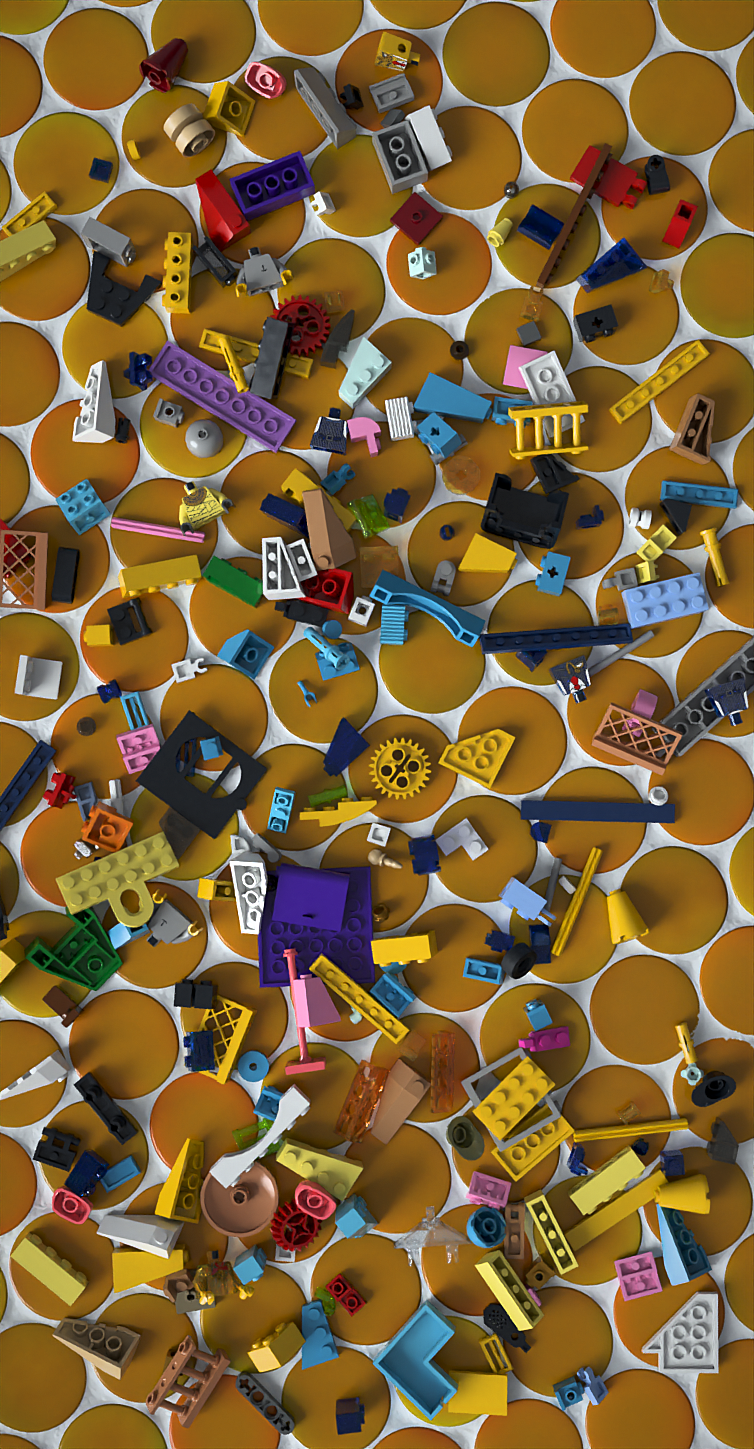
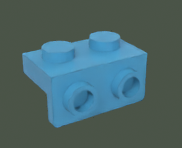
M495 397L491 421H495V424L498 425L513 423L516 427V421L508 415V407L529 406L533 402ZM530 417L525 418L526 420H524V428L526 427V425L529 426L531 422Z
M351 642L338 645L340 651L350 657L349 664L342 670L336 669L332 661L326 660L321 650L315 653L323 681L360 670Z
M386 972L368 993L398 1018L416 997L409 987L403 986L398 982L399 979L394 974Z
M264 1086L253 1113L275 1121L279 1110L280 1097L283 1093L278 1092V1089L275 1087Z

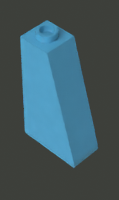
M431 372L413 406L414 411L418 413L431 414L434 412L441 417L483 423L485 418L489 419L493 411L490 408L491 401Z

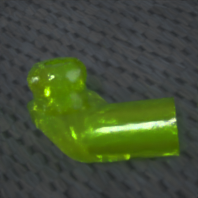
M318 1287L314 1296L323 1301L324 1314L332 1316L336 1310L335 1298L331 1293Z

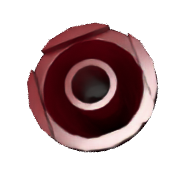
M174 38L141 62L139 65L140 73L144 79L147 77L150 80L149 85L162 93L172 89L188 53L186 42L180 38Z

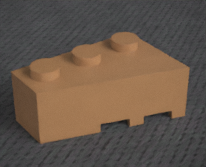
M700 394L689 398L670 445V451L701 465L710 462L711 428L713 426L715 401Z

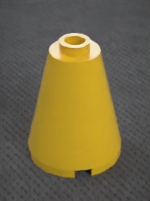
M620 889L609 892L610 896L607 897L613 945L634 940L639 935L649 934V928L626 892H621Z
M703 1174L658 1186L657 1190H654L655 1202H658L661 1207L700 1214H708L710 1210V1199H707L709 1187L707 1178Z

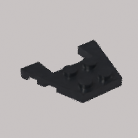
M94 251L86 309L88 312L122 327L138 311V308L151 297V294L161 287L162 282L145 275L138 292L104 277L111 259Z

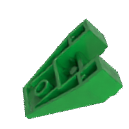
M66 906V915L76 924L53 947H50L37 936L24 950L25 958L44 972L97 991L123 962L93 906L71 915L68 906Z

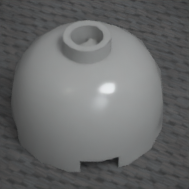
M200 419L188 427L185 441L187 448L193 455L199 458L214 457L223 446V434L216 423Z

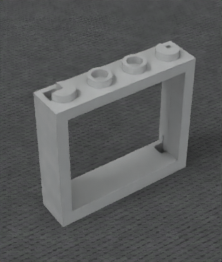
M519 1047L461 1081L475 1108L482 1101L471 1083L520 1055L522 1061L527 1056L532 1059L527 1048L523 1050L522 1047ZM551 1090L544 1096L553 1113L505 1142L503 1138L499 1140L488 1129L500 1152L561 1117L559 1112L562 1109L557 1100L553 1102L549 1096L552 1093Z

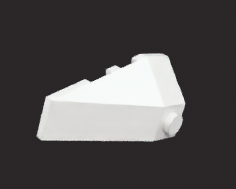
M102 360L90 368L85 385L87 394L84 400L80 402L82 411L80 417H76L74 423L73 441L103 443L114 438L116 420L106 362Z
M241 853L230 860L242 933L259 934L267 887L265 862L257 853Z
M57 1050L1 1091L0 1100L51 1084L56 1080L61 1082L69 1076L67 1072L71 1067L59 1050Z
M105 1214L97 1234L169 1259L184 1221L160 1215Z

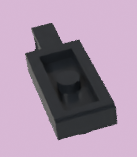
M287 600L286 604L276 602L274 608L276 611L284 612L283 617L289 620L321 628L326 622L329 609L294 600Z

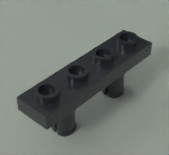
M90 1071L74 1084L75 1088L83 1096L84 1101L92 1107L108 1127L109 1132L117 1138L121 1145L138 1133V1130Z

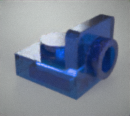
M599 505L593 507L594 517L591 514L580 516V519L576 521L577 530L599 527L602 524L604 513L603 510H600Z
M575 1142L570 1152L567 1166L573 1174L579 1176L581 1174L587 1175V1168L579 1165L585 1158L584 1148L581 1144Z

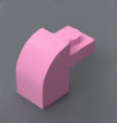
M367 417L347 420L351 442L366 439L370 456H378V450L381 449L379 438L375 439V437L381 436L378 424Z
M640 689L632 703L631 711L651 719L658 697ZM637 719L627 720L630 728L640 725ZM625 723L623 724L622 730L627 729ZM640 729L632 733L633 735L640 737L643 731L642 729Z

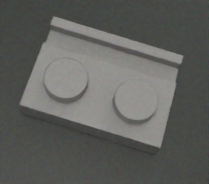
M404 73L369 86L379 114L414 100V94Z

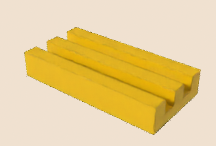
M494 1332L490 1336L487 1335L484 1339H479V1343L494 1373H507L513 1370L512 1363L498 1334ZM495 1339L507 1363V1367H504L492 1340ZM486 1343H489L501 1370H497L485 1345Z

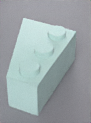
M363 337L339 389V397L352 409L386 375L392 366V362L365 337Z

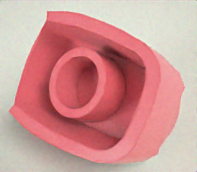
M252 62L245 73L247 85L264 97L272 99L282 95L286 90L287 82L285 77L278 70L266 64Z
M303 1180L298 1184L295 1190L296 1205L303 1212L321 1220L327 1219L334 1212L336 1201L321 1185L310 1180Z
M64 1185L58 1187L54 1192L52 1210L60 1217L75 1224H83L91 1214L93 1204L77 1189Z

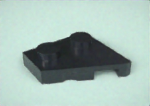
M541 454L530 460L545 494L579 480L577 475L574 476L566 469L567 466L557 461L556 457L552 454Z

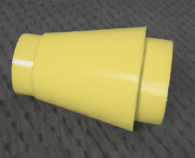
M504 218L488 232L487 240L491 245L498 247L504 243L513 226L511 220Z

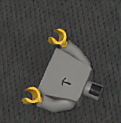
M253 247L248 250L250 259L245 260L244 266L240 268L236 294L239 297L240 293H245L246 296L249 295L250 297L283 287V284H287V279L294 281L291 271L287 270L276 258H271L270 254L261 255L259 247Z
M160 889L154 893L152 897L154 904L153 914L148 921V928L153 933L147 938V941L153 947H156L161 940L166 944L170 942L178 944L188 941L203 930V928L197 929L195 927L197 921L192 922L168 899H165L167 897L166 893L163 897L158 894Z

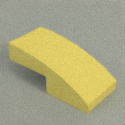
M662 525L636 553L646 562L655 561L677 537Z

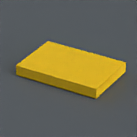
M449 1370V1376L458 1384V1391L448 1401V1412L507 1416L508 1373Z

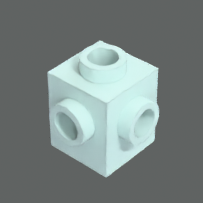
M420 247L408 254L410 277L426 279L437 274L434 251Z

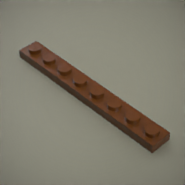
M605 143L536 284L537 287L543 289L545 284L549 285L553 277L551 271L553 267H558L562 259L559 255L562 250L566 251L570 243L568 237L570 233H575L579 224L576 221L579 216L582 217L585 213L587 206L584 204L587 198L591 200L596 190L593 186L596 181L600 182L604 174L602 168L604 164L608 165L613 154L610 153L611 145Z

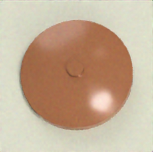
M257 1160L253 1161L254 1166L247 1173L243 1171L239 1175L240 1180L233 1187L229 1185L225 1188L210 1172L203 1182L200 1194L203 1214L210 1225L222 1234L231 1237L254 1235L264 1229L274 1217L273 1213H276L279 1201L277 1182L271 1171Z

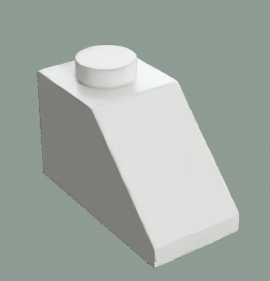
M306 539L286 545L299 582L318 575Z

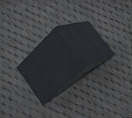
M665 498L659 504L678 536L686 531L692 505Z

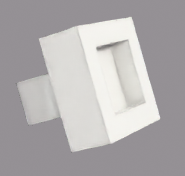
M319 191L313 195L315 200L310 205L313 207L318 205L319 207L318 211L314 213L315 215L332 214L336 211L328 193Z

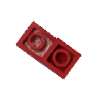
M341 1273L325 1286L351 1317L367 1303Z

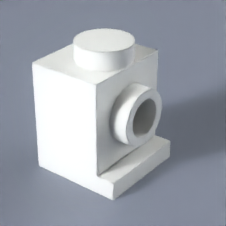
M366 596L357 597L348 619L367 627L375 606L372 603L373 600ZM365 608L366 613L360 614L359 609Z

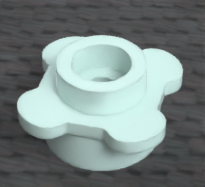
M694 1062L688 1064V1067L681 1071V1076L686 1078L690 1085H696V1082L704 1076V1071L699 1070Z

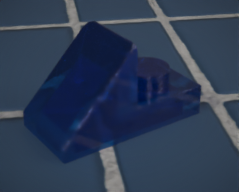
M528 925L530 948L537 955L535 964L551 963V939L548 925Z

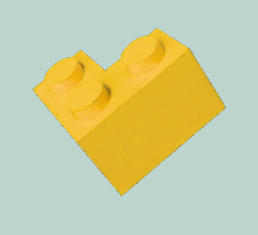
M283 1322L275 1328L276 1332L273 1335H269L265 1339L259 1338L252 1343V1348L247 1353L259 1372L282 1367L306 1342L294 1322L287 1324Z

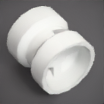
M632 508L629 517V527L641 526L642 529H649L652 511H639L638 508Z

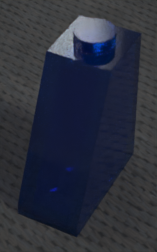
M268 493L267 497L262 501L259 510L269 518L310 539L305 510Z
M344 717L338 725L323 761L325 764L323 769L330 776L334 774L337 777L370 746Z

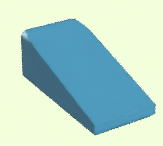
M466 957L463 977L499 985L503 984L505 971L502 969L501 964Z

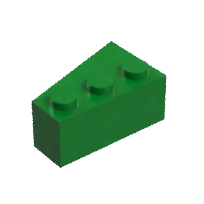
M213 556L202 575L205 580L250 606L257 608L264 595L263 581L257 577L253 579L248 576V572L239 567L236 569L231 566L232 563Z

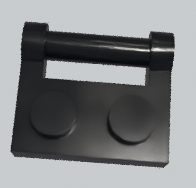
M139 597L107 609L121 646L153 634L146 622ZM133 607L142 631L136 632L128 610L129 608Z

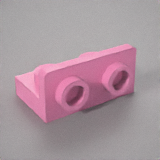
M474 1171L465 1198L470 1199L471 1203L478 1205L483 1203L488 1205V1208H495L499 1211L506 1206L511 1183Z

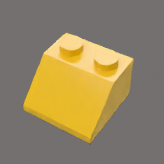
M229 81L214 83L203 119L218 129L244 136L255 100Z

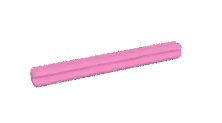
M113 517L111 520V527L116 529L203 543L205 540L204 532L194 531L192 534L191 530L185 532L186 536H183L180 528Z

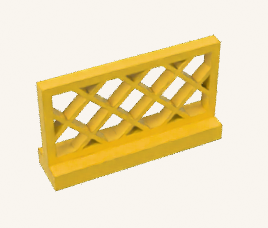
M217 994V1000L222 1001L225 1010L216 1013L215 1009H206L184 1066L209 1076L224 1085L230 1081L257 1010ZM235 1007L243 1010L240 1018L233 1021L229 1010ZM226 1012L230 1022L221 1026L217 1015ZM214 1017L218 1028L209 1031L206 1025L207 1020ZM231 1024L234 1033L232 1037L226 1039L222 1028ZM219 1030L223 1040L214 1044L210 1033ZM207 1035L211 1046L202 1049L199 1040L202 1036ZM224 1042L227 1051L225 1055L219 1057L215 1046ZM212 1048L216 1058L207 1062L203 1051ZM200 1053L204 1064L196 1066L191 1063L193 1055ZM217 1060L219 1071L217 1074H214L210 1071L208 1064Z

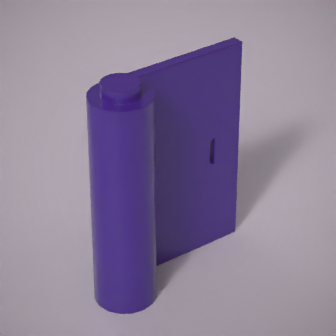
M281 863V866H277L275 877L278 878L272 920L340 932L350 874L288 863Z

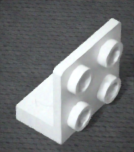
M20 655L15 694L58 699L63 663Z

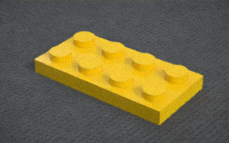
M527 1056L472 1112L501 1140L556 1084Z
M547 1102L503 1139L504 1142L553 1114ZM561 1115L558 1119L500 1152L496 1145L490 1151L517 1182L575 1130Z

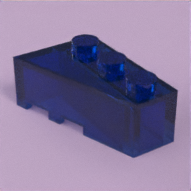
M622 238L579 275L576 280L588 294L640 273L648 267L626 239Z

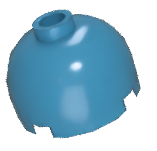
M482 1207L474 1211L468 1218L466 1226L468 1237L475 1245L481 1248H492L500 1244L506 1236V1233H504L506 1222L502 1214L495 1208Z

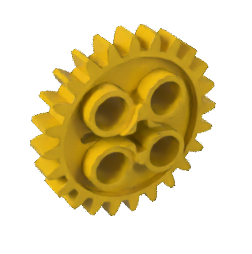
M394 738L393 744L387 740L386 747L380 744L382 750L374 751L378 756L371 757L375 761V764H369V767L374 768V771H371L369 774L375 775V778L371 781L378 782L375 787L376 789L383 788L381 794L388 791V798L395 794L396 800H398L399 795L406 799L407 793L413 797L414 790L420 793L419 786L426 787L423 780H429L425 776V773H431L430 770L426 769V766L431 765V763L425 762V759L429 756H422L425 749L418 750V743L412 746L411 739L408 743H405L404 738H402L401 742L398 743L397 739ZM395 750L403 752V758L399 761L394 760L392 757V753ZM410 754V759L403 767L405 772H400L394 781L390 783V778L397 770L395 765H401L406 756ZM415 761L418 763L419 768L416 772H411L408 769L409 762ZM388 765L392 768L390 776L382 775L381 768ZM401 776L405 777L408 781L407 786L404 788L397 785V779Z

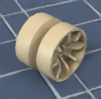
M192 103L177 109L164 124V131L173 142H176V147L184 157H192L201 152L210 144L215 136V130L207 120L203 119L202 113Z

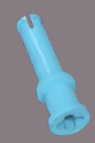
M313 627L305 629L303 635L324 653L326 660L334 663L336 669L342 670L349 664L350 657L347 654H343L337 645H331Z

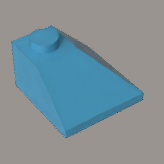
M247 629L227 639L217 657L255 680L274 646Z

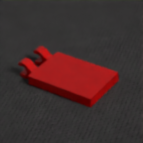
M589 145L571 174L570 180L584 187L601 151ZM611 158L609 164H604L602 168L604 174L600 182L596 181L593 186L596 189L594 194L616 207H619L622 203L629 209H633L638 199L633 195H628V190L631 187L642 194L647 182L637 179L638 173Z

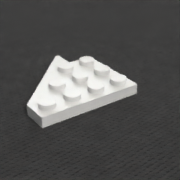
M696 1292L642 1347L643 1353H658L660 1373H718L717 1292Z

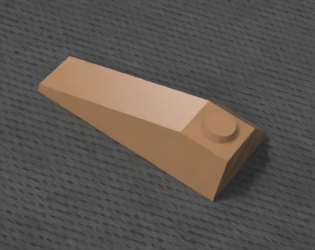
M322 488L303 491L308 532L316 571L334 569L357 558L353 538L344 528L342 520L337 517L332 504Z
M400 1058L387 1075L371 1134L385 1144L390 1141L431 1085L430 1079Z

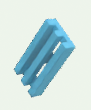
M139 691L120 697L131 730L143 727L133 699L135 696L145 723L143 726L150 724ZM126 699L130 701L138 725L137 728L134 726Z

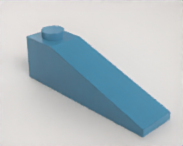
M657 1204L664 1266L672 1286L689 1282L711 1271L712 1268L705 1250L701 1245L698 1246L693 1239L694 1233L684 1225V1218L679 1210L661 1207Z

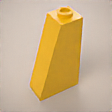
M176 1244L169 1259L136 1247L115 1248L112 1253L114 1293L183 1270L185 1264L189 1262V1252L185 1250V1244Z

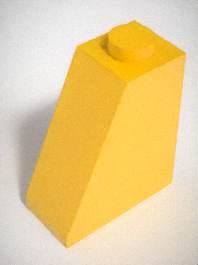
M475 533L458 570L461 572L507 573L509 569H514L518 561L515 558L517 553Z

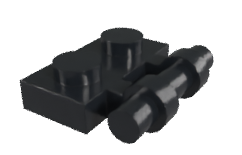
M44 1127L42 1134L48 1136L47 1141L41 1139L38 1141L32 1160L69 1172L77 1153L71 1150L70 1146L71 1144L79 1146L81 1139L74 1137V1134L59 1132L58 1129L53 1127L51 1129ZM54 1139L65 1142L64 1146L53 1144Z

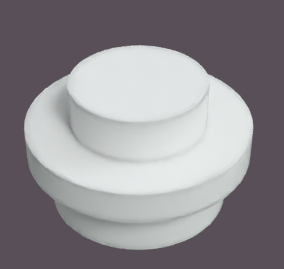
M654 787L649 792V800L654 805H663L668 800V793L663 787Z

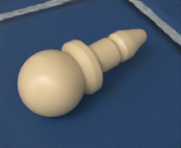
M372 850L368 855V860L371 864H379L382 867L384 865L392 866L393 868L403 867L401 863L388 858L387 854H382L380 850Z

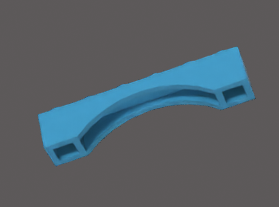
M382 570L370 594V597L386 605H407L427 612L443 623L456 640L470 647H473L485 624V620L385 570Z

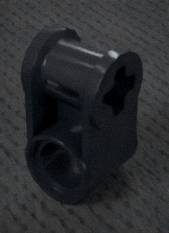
M659 155L651 156L645 166L648 193L651 196L669 192L670 183L664 159Z

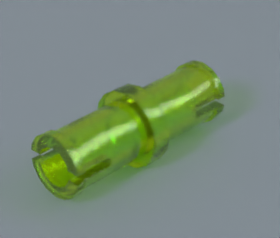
M345 785L330 790L328 788L324 789L323 792L309 795L308 799L312 808L327 802L330 804L333 800L347 797L348 794Z

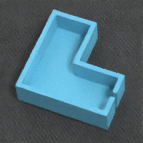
M426 1299L374 1357L373 1365L431 1421L443 1408V1402L446 1404L458 1391V1384L432 1359L455 1333L456 1327Z

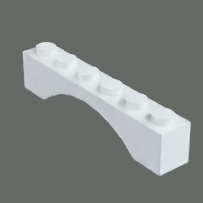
M293 1084L280 1097L277 1117L265 1136L244 1150L225 1153L211 1167L209 1172L225 1188L229 1185L233 1187L240 1180L239 1175L243 1171L247 1173L254 1166L253 1161L257 1157L262 1158L268 1152L267 1147L271 1143L276 1144L282 1137L281 1133L285 1129H291L299 1115L303 1116L310 1109L311 1100Z

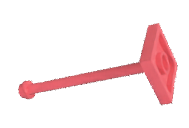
M296 948L285 949L283 957H287L301 1054V1058L298 1061L287 1062L285 1066L286 1075L323 1070L326 1068V1057L311 1059V1056L308 1055L305 1027H298L293 980L298 979L295 955H298V952H296Z

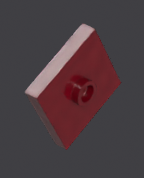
M414 192L391 217L390 222L419 246L443 219V215Z

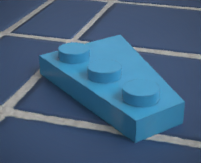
M321 1299L303 1304L302 1336L306 1342L302 1345V1370L339 1357Z

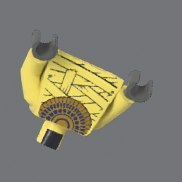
M194 481L184 485V488L188 495L182 498L183 503L180 506L179 512L180 529L183 536H186L185 532L191 530L193 534L198 528L225 513L228 514L229 511L227 509L230 506L234 508L236 506L232 500L213 488L207 489L206 486L198 489Z

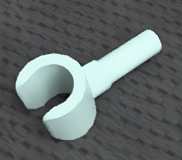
M351 1006L354 1013L349 1017L354 1024H357L362 1020V1015Z

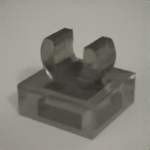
M80 838L73 845L78 849L73 855L78 860L84 856L89 858L99 847Z

